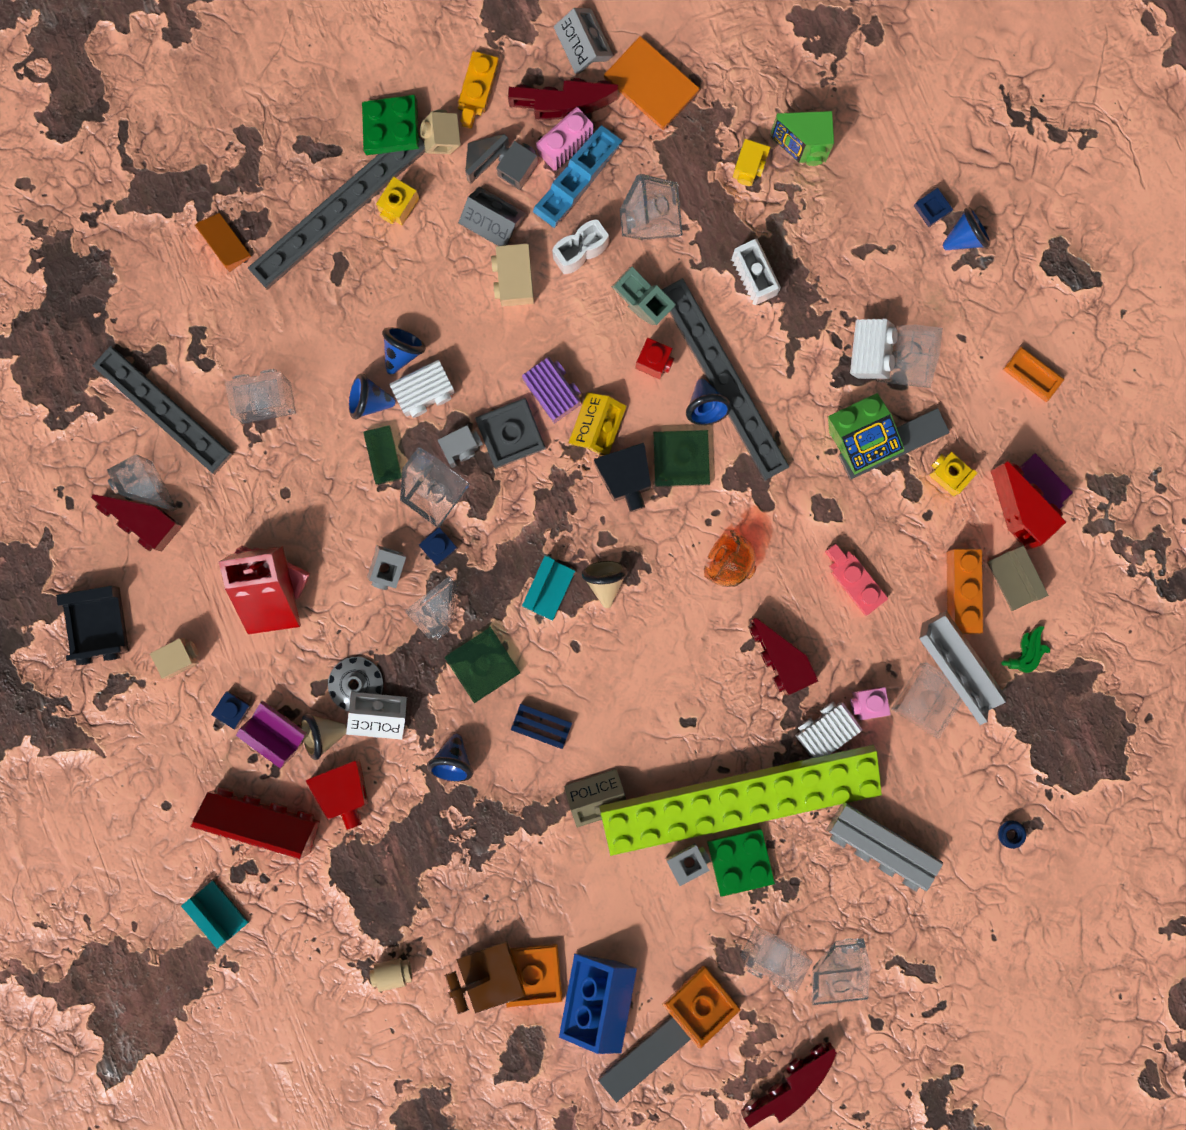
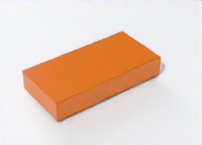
M1020 347L1002 369L1045 402L1050 400L1065 380L1023 347Z

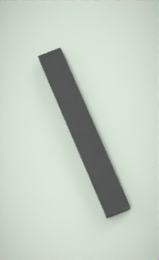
M419 136V149L378 154L248 267L249 271L268 290L382 191L393 177L397 178L425 153L424 141Z
M682 278L662 289L676 304L670 311V314L708 382L730 401L731 410L728 417L764 481L788 469L787 461L684 279Z

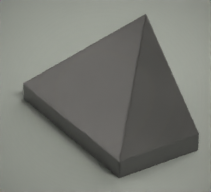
M505 134L468 143L465 173L467 180L471 184L499 158L506 146L509 147L508 137Z

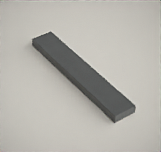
M112 346L92 365L212 474L215 475L232 457L233 454Z

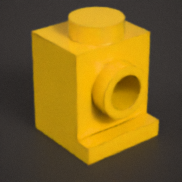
M744 139L732 178L737 179V182L742 185L752 186L755 176L761 177L771 147Z
M950 452L946 456L941 454L932 463L931 466L934 470L929 476L954 497L962 492L978 472L974 469L972 470L955 454ZM950 466L957 471L956 476H952L949 473Z

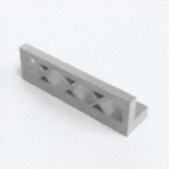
M947 611L922 623L919 639L978 723L982 725L988 722L989 710L1006 703L1005 694Z

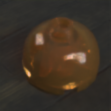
M733 530L730 531V536L724 533L717 540L707 557L708 559H713L710 567H704V577L722 587L738 586L746 579L752 578L756 571V555L753 545Z

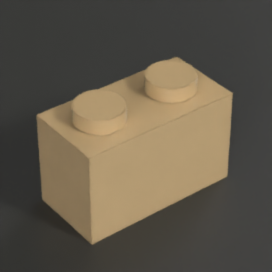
M529 245L495 246L496 255L491 256L492 271L498 272V282H493L495 299L500 298L502 307L534 304Z

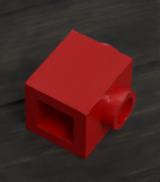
M647 337L637 359L635 369L661 379L663 372L669 373L675 358L671 357L673 348Z

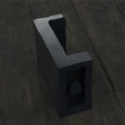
M106 586L56 595L57 604L63 607L70 650V655H66V661H75L76 666L92 664L93 658L103 657L104 661L121 659L120 654L129 652L120 587Z

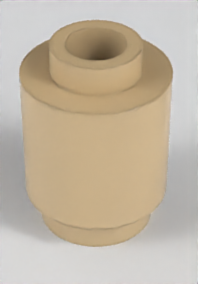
M401 958L375 963L374 970H370L372 987H377L378 991L381 992L405 987L406 983L413 982L409 959L402 961Z

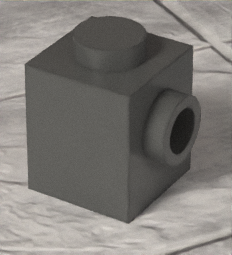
M515 141L510 148L506 146L498 159L500 161L496 167L498 177L521 190L538 165L536 151L525 143L520 145Z

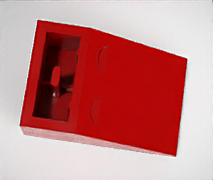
M1006 461L991 470L1008 531L1027 550L1043 545L1066 523L1062 518V511L1056 505L1049 504L1042 497L1044 495L1042 490L1034 483L1030 484L1023 477L1024 472L1018 465Z
M283 546L234 553L219 561L225 590L247 634L301 626Z

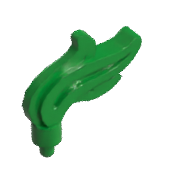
M1037 626L1030 633H1024L1020 641L1021 656L1019 658L1003 660L1001 664L1008 666L1009 669H1018L1023 673L1033 672L1039 665L1043 654L1050 653L1048 646L1041 645V633L1044 630V626Z

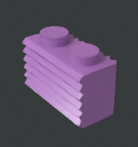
M547 357L531 370L524 373L522 378L555 424L581 405L579 398L582 394L573 382L568 384L563 376L566 372L557 360L552 362Z

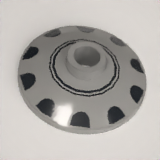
M350 657L342 660L332 669L328 679V691L331 699L338 707L349 711L351 692L381 695L383 691V677L378 667L370 660L361 657ZM353 679L359 682V687L356 690H352L349 686L350 681Z

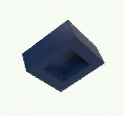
M938 188L914 204V208L929 228L953 211V208Z
M440 527L419 544L436 566L458 549Z
M226 691L211 715L235 730L244 719L251 705L231 692Z

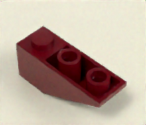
M96 494L91 496L97 502L96 509L107 517L111 514L119 521L116 525L128 534L131 532L135 533L139 537L137 542L148 551L154 549L162 552L183 527L165 511L155 506Z
M754 618L750 620L752 626L748 627L753 640L755 642L760 641L764 650L760 652L766 667H772L776 675L772 677V680L779 693L783 691L785 695L789 696L818 682L817 676L804 653L759 619Z

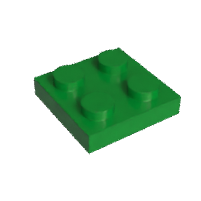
M415 95L362 102L363 151L366 156L419 149L418 109Z
M761 828L707 841L720 897L775 884Z

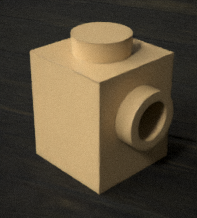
M438 109L432 111L422 121L420 134L424 138L425 153L451 155L460 146L457 113H447L446 110Z
M179 638L150 653L162 679H170L199 664L196 658L199 656V653L192 641L188 642L187 639Z

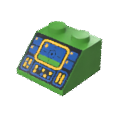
M832 111L777 113L771 130V138L798 163H806L808 166L821 165L823 162H826L834 145Z
M878 393L828 416L829 434L854 475L904 452V447L891 413Z

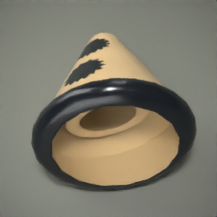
M601 561L586 566L582 571V578L588 583L602 606L610 608L628 570L622 563Z
M308 713L303 715L301 729L307 733L303 742L309 756L313 760H318L323 753L346 735L347 725L312 716Z

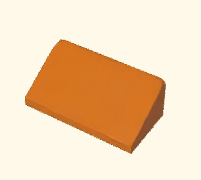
M220 213L195 224L197 230L229 272L251 258V255Z

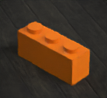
M953 549L947 552V612L962 634L983 633L982 549Z

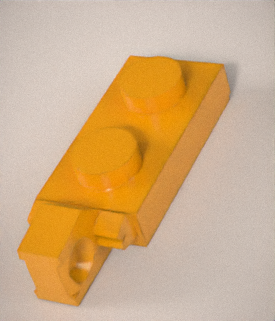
M472 51L458 101V110L463 111L460 120L462 127L472 129L475 116H482V113L485 112L499 64L498 57Z

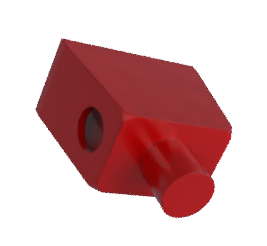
M360 759L306 780L309 789L328 820L341 815L346 830L362 825L357 808L368 804V797Z

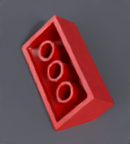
M218 787L217 791L207 792L191 823V827L302 859L311 853L320 821L313 819L314 815L298 810L297 814L287 812V807L284 805L271 803L270 806L260 804L261 799L250 795H244V798L233 796L234 791Z

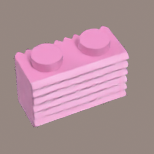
M576 107L536 142L537 153L553 170H557V167H561V163L569 160V156H573V153H576L577 149H580L593 135V123Z

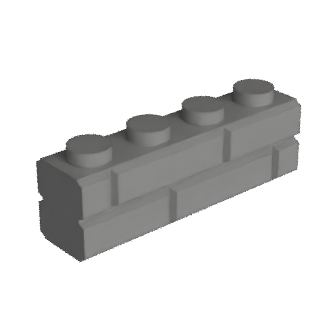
M845 802L840 805L826 830L832 834L830 840L843 848L848 843L856 848L854 852L856 856L866 862H869L871 858L879 862L878 869L893 877L895 873L904 878L902 884L915 892L918 891L919 887L927 892L935 876H937L943 866L941 860Z

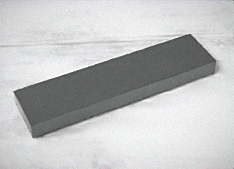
M938 408L897 427L896 429L903 444L904 452L854 475L845 458L840 454L838 457L849 479L852 480L949 434L950 432Z
M671 1016L601 1075L598 1081L617 1103L691 1039Z

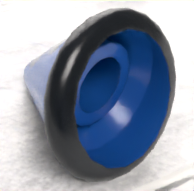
M966 207L942 246L945 250L989 248L991 242L977 215L971 208Z
M387 327L382 331L386 372L390 375L395 374L426 350L425 344L418 337L405 330Z
M361 373L356 376L349 396V413L352 419L357 420L360 417L395 406V399L369 380L365 374Z
M701 378L696 383L690 403L686 409V417L691 423L696 425L715 424L729 414L731 403L705 379Z
M457 733L450 737L426 765L427 770L432 775L447 781H466L472 778L474 774L462 737Z

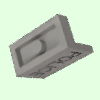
M573 8L553 26L575 74L581 73L592 62H607L613 57L591 8Z

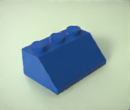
M574 954L559 1038L596 1054L621 1053L637 968L614 960Z

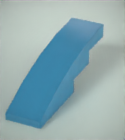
M601 125L570 159L568 166L552 183L551 189L535 205L533 213L555 228L603 170L622 144V140Z

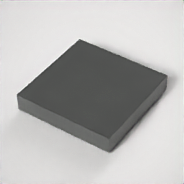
M526 398L475 418L495 469L546 450Z

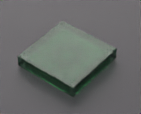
M708 430L653 432L655 487L710 485Z
M491 627L444 657L474 704L521 674Z

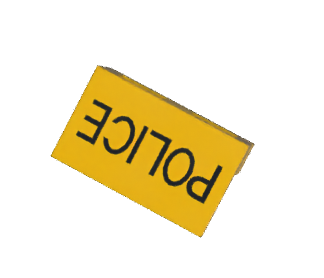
M586 393L568 443L587 448L601 456L609 454L627 406L610 396Z

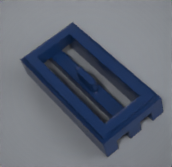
M520 704L511 730L563 749L572 723ZM525 711L565 726L564 731L525 718L522 714ZM519 722L560 736L561 739L556 741L518 727Z

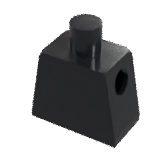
M644 443L594 459L595 468L613 501L625 498L630 513L645 508L641 493L651 489Z

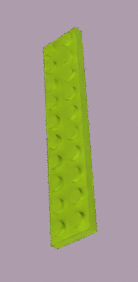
M869 745L601 805L599 808L610 856L836 806L844 802L849 803L880 796L882 793L877 751L874 745Z

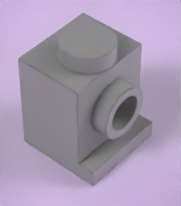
M468 426L438 439L452 468L457 466L456 460L460 459L462 462L475 456L474 451L483 445L476 430L470 432Z
M376 545L375 554L367 575L369 581H372L371 585L383 590H387L388 586L396 588L406 556L402 552ZM383 563L389 564V569L386 572L379 570Z
M695 843L665 858L679 886L710 871L706 865L711 862L704 847L698 849ZM687 857H692L694 865L686 867L684 860Z

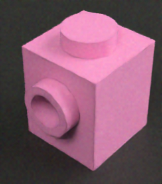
M885 687L852 692L851 708L853 715H857V719L866 720L890 715Z

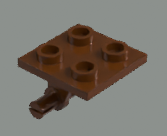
M507 941L456 959L465 985H460L456 971L444 975L450 989L448 995L449 998H453L457 1014L469 1010L463 994L466 991L475 1014L526 996Z

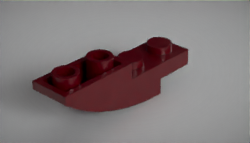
M573 78L570 81L564 80L563 91H558L557 88L549 86L542 89H533L524 84L509 87L508 90L509 107L534 109L535 120L563 119L576 107L585 115L615 102L618 97V85L606 80L591 83L580 78Z
M830 1042L814 1046L810 1050L811 1054L803 1059L796 1058L786 1065L787 1069L782 1071L788 1082L782 1084V1082L775 1084L768 1090L769 1094L761 1099H758V1097L753 1098L744 1105L745 1109L741 1111V1114L749 1129L772 1114L781 1123L807 1102L824 1081L836 1057L837 1052Z

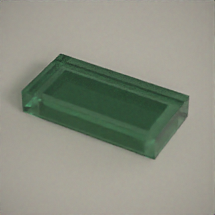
M391 426L363 431L375 485L403 480Z

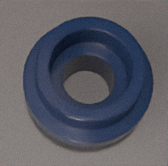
M1005 821L998 829V839L1003 846L1015 849L1022 846L1025 842L1026 830L1017 821ZM1010 829L1015 831L1013 839L1007 837V832Z

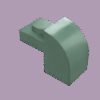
M632 266L611 286L629 304L628 307L638 317L651 325H657L676 305L657 285L651 286Z

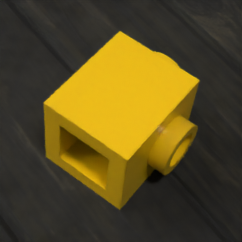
M393 177L376 203L380 217L390 224L397 222L403 225L418 202L419 196L415 189Z

